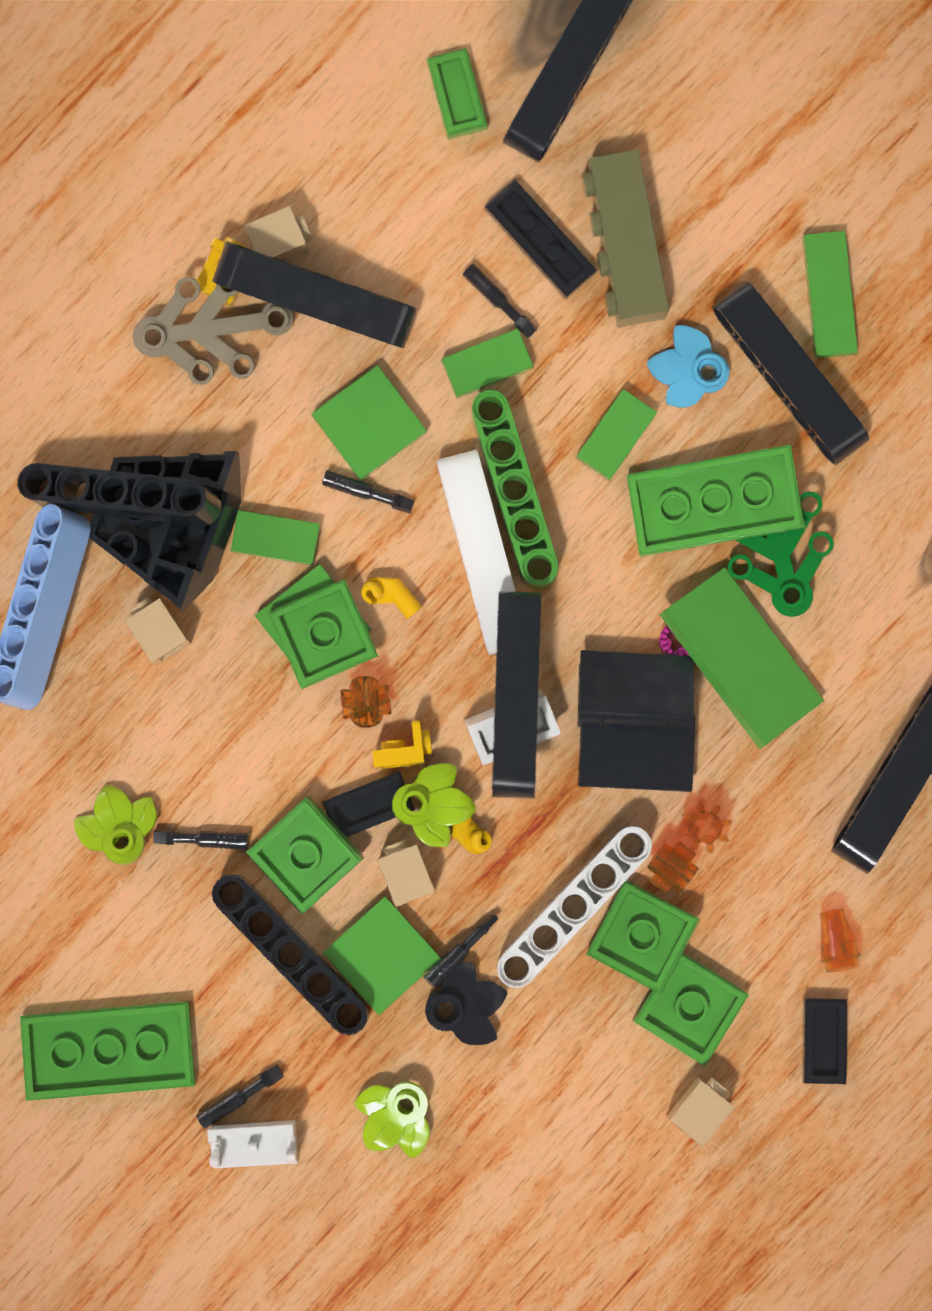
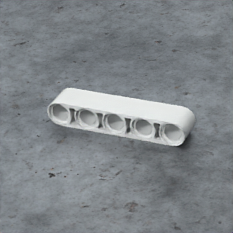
M476 449L436 461L488 655H493L497 652L499 591H516L481 461Z
M630 826L616 832L502 953L498 959L497 971L504 984L509 987L520 988L530 983L647 859L651 852L652 844L646 831L639 827ZM628 833L638 835L643 844L640 854L632 858L625 856L620 849L621 839ZM598 864H607L614 872V880L606 888H598L592 882L591 873ZM576 894L583 898L586 906L584 913L580 917L572 919L566 917L563 913L562 903L569 895ZM543 925L553 927L557 934L555 944L548 949L537 947L533 941L535 930ZM520 956L527 961L528 971L521 979H511L504 973V964L510 957Z

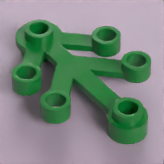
M811 491L805 492L800 496L801 504L808 497H813L818 501V507L813 512H806L802 508L805 523L804 529L766 535L767 539L763 536L736 540L772 560L775 564L778 579L753 567L752 561L745 555H735L728 562V572L733 578L747 580L769 592L775 609L787 617L800 616L811 607L813 591L809 583L823 558L830 555L834 549V541L828 533H814L808 542L810 551L797 572L794 573L790 557L812 518L819 515L823 508L821 497ZM818 537H825L829 540V548L825 552H817L813 547V543ZM738 560H745L748 563V571L743 575H737L733 571V565ZM790 588H795L800 593L798 602L794 604H789L784 599L786 590Z

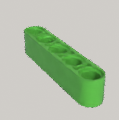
M485 390L475 397L472 404V421L520 577L529 588L535 590L545 589L555 581L558 572V561L509 403L506 397L499 391ZM489 402L497 404L502 410V415L494 421L484 420L478 412L483 404ZM504 441L513 447L514 454L510 459L501 461L493 457L491 447L497 442ZM514 480L521 482L526 488L525 496L519 500L508 499L503 493V487L507 482ZM522 520H531L537 525L539 533L531 540L521 539L515 532L517 523ZM534 559H542L549 564L551 573L547 578L537 580L529 575L527 565Z

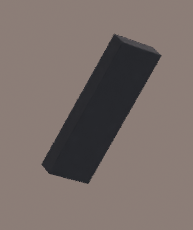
M516 180L511 182L484 206V210L565 300L597 273L595 267Z

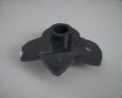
M472 962L460 963L443 979L441 989L434 992L428 998L425 1006L426 1018L434 1028L440 1031H452L464 1044H488L497 1039V1034L487 1017L493 1015L501 1007L507 996V991L493 982L476 981L474 964ZM443 1002H450L454 1006V1013L448 1018H444L438 1013V1007Z

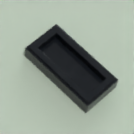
M400 771L325 800L322 803L327 816L346 837H349L396 818L392 810V799L396 791L404 786L405 783ZM409 797L406 802L407 808L410 811H414L415 808Z
M803 998L802 1082L804 1084H846L847 999Z

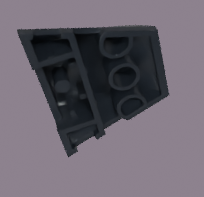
M224 451V454L210 455L189 453L188 456L164 457L163 455L115 457L109 471L192 479L214 491L221 500L219 517L213 523L206 526L99 514L93 515L89 538L184 611L214 580L241 503L240 453L237 451ZM124 486L116 492L114 502L122 497ZM162 491L154 496L152 506L157 505L161 501ZM202 495L194 498L191 503V511L198 508Z

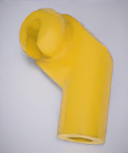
M373 577L368 579L361 588V596L365 602L369 604H395L406 620L423 608L399 578Z
M472 816L462 823L450 826L451 836L467 852L477 855L490 849L492 845L490 833L481 829L471 819Z

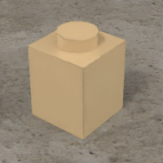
M290 206L244 225L254 251L285 262L309 253L305 240L312 236L302 214L294 217Z
M147 598L130 609L132 616L126 619L125 623L152 664L159 665L191 644L165 602L160 598L154 602L151 598Z
M403 840L383 848L385 857L377 860L395 907L435 892L417 844L409 847L407 840Z
M697 1076L667 1114V1118L699 1145L704 1147L735 1108L726 1100L731 1092L712 1077L705 1083Z

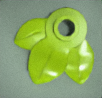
M448 763L434 764L422 769L415 782L399 788L392 799V810L395 817L403 824L412 826L418 840L432 847L448 846L450 841L448 826L466 821L476 811V806L468 795L459 789L452 788L457 768ZM411 796L417 797L421 802V807L417 812H412L407 808L406 802Z
M106 785L96 797L94 815L75 818L74 829L81 843L89 850L103 851L106 857L113 863L127 865L136 861L143 853L145 847L144 837L155 827L157 811L151 797H144L131 803L122 790L112 785ZM124 836L128 837V845L123 849H117L116 843L118 839Z
M404 1081L394 1085L392 1088L378 1084L372 1085L360 1093L354 1105L362 1113L369 1116L363 1130L365 1147L372 1151H383L394 1147L398 1143L410 1158L417 1157L424 1150L431 1132L429 1123L424 1116L429 1106L426 1091L417 1083ZM403 1098L410 1099L414 1104V1108L410 1110L404 1109L400 1104V1100Z

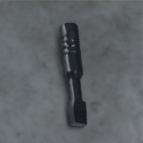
M474 263L463 272L462 275L495 308H500L515 322L514 326L526 337L531 338L538 330L526 315L522 316L508 302L507 296Z
M326 470L322 481L323 486L364 500L374 499L391 505L392 509L411 513L414 505V500L398 494L394 496L376 490L371 484L330 470Z
M154 829L153 843L164 845L188 843L196 844L202 848L247 850L248 833L215 831L179 833L171 829Z
M491 914L483 923L476 926L477 928L463 942L456 943L423 976L424 980L435 989L468 956L470 948L483 935L487 934L489 929L498 920V917L495 914Z
M276 1065L260 1074V1078L247 1087L234 1090L217 1101V1103L197 1114L196 1117L201 1126L207 1129L215 1122L244 1105L250 1096L264 1087H271L285 1076L279 1066Z

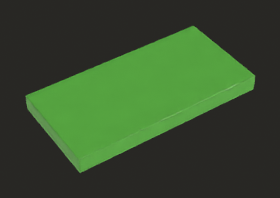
M791 445L627 474L639 556L641 557L805 528Z
M725 567L659 614L759 749L766 746L824 701Z
M189 1001L20 1016L26 1101L192 1087L196 1085Z

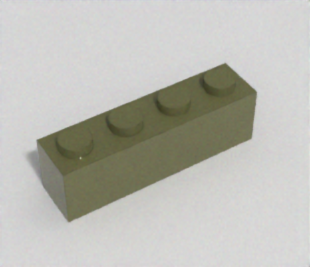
M639 150L589 158L588 172L582 173V182L585 196H593L595 212H590L589 217L593 237L600 236L603 252H597V261L600 276H608L611 292L604 293L608 317H616L617 328L666 319L669 307Z

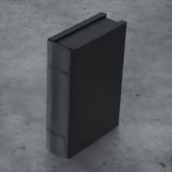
M580 651L577 727L660 731L667 733L692 732L694 682L693 659L690 656Z
M695 714L691 733L580 727L578 787L692 791Z

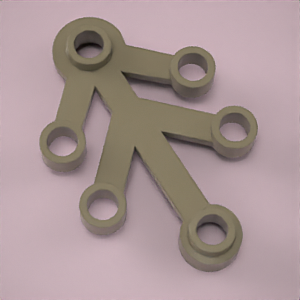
M183 277L176 283L175 294L159 316L145 317L134 328L133 341L139 352L148 357L167 356L188 372L192 382L204 385L214 375L212 364L205 359L197 360L176 342L193 339L227 364L233 376L245 379L254 371L255 363L253 358L246 353L237 352L217 336L264 329L272 335H282L291 328L293 313L292 310L268 303L262 312L214 319L228 298L238 293L235 290L225 291L221 285L216 284V288L190 323L173 325L187 302L196 300L201 292L200 284L195 278ZM188 281L194 284L196 288L194 296L185 297L181 294L180 286L183 282ZM279 311L284 315V323L281 326L275 327L270 324L268 317L271 312ZM150 329L158 330L161 334L160 343L150 344L146 339L147 331ZM239 358L246 359L250 364L249 371L246 373L237 372L234 367L235 361ZM198 364L205 365L209 370V376L205 379H198L194 375V367Z

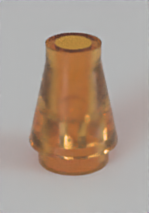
M844 909L819 913L821 920L820 963H825L826 973L846 971L860 967L858 957L862 956L847 922Z

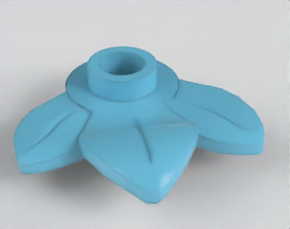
M684 325L674 327V349L661 352L647 362V367L654 378L662 384L670 386L666 394V404L678 408L693 406L702 398L704 393L719 391L725 386L729 378L727 361L720 354L712 352L708 337L701 331ZM703 367H712L716 372V377L712 380L704 379L701 376V369Z

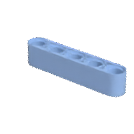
M55 504L44 506L36 516L0 637V703L22 710L35 708L43 696L91 530L87 517Z

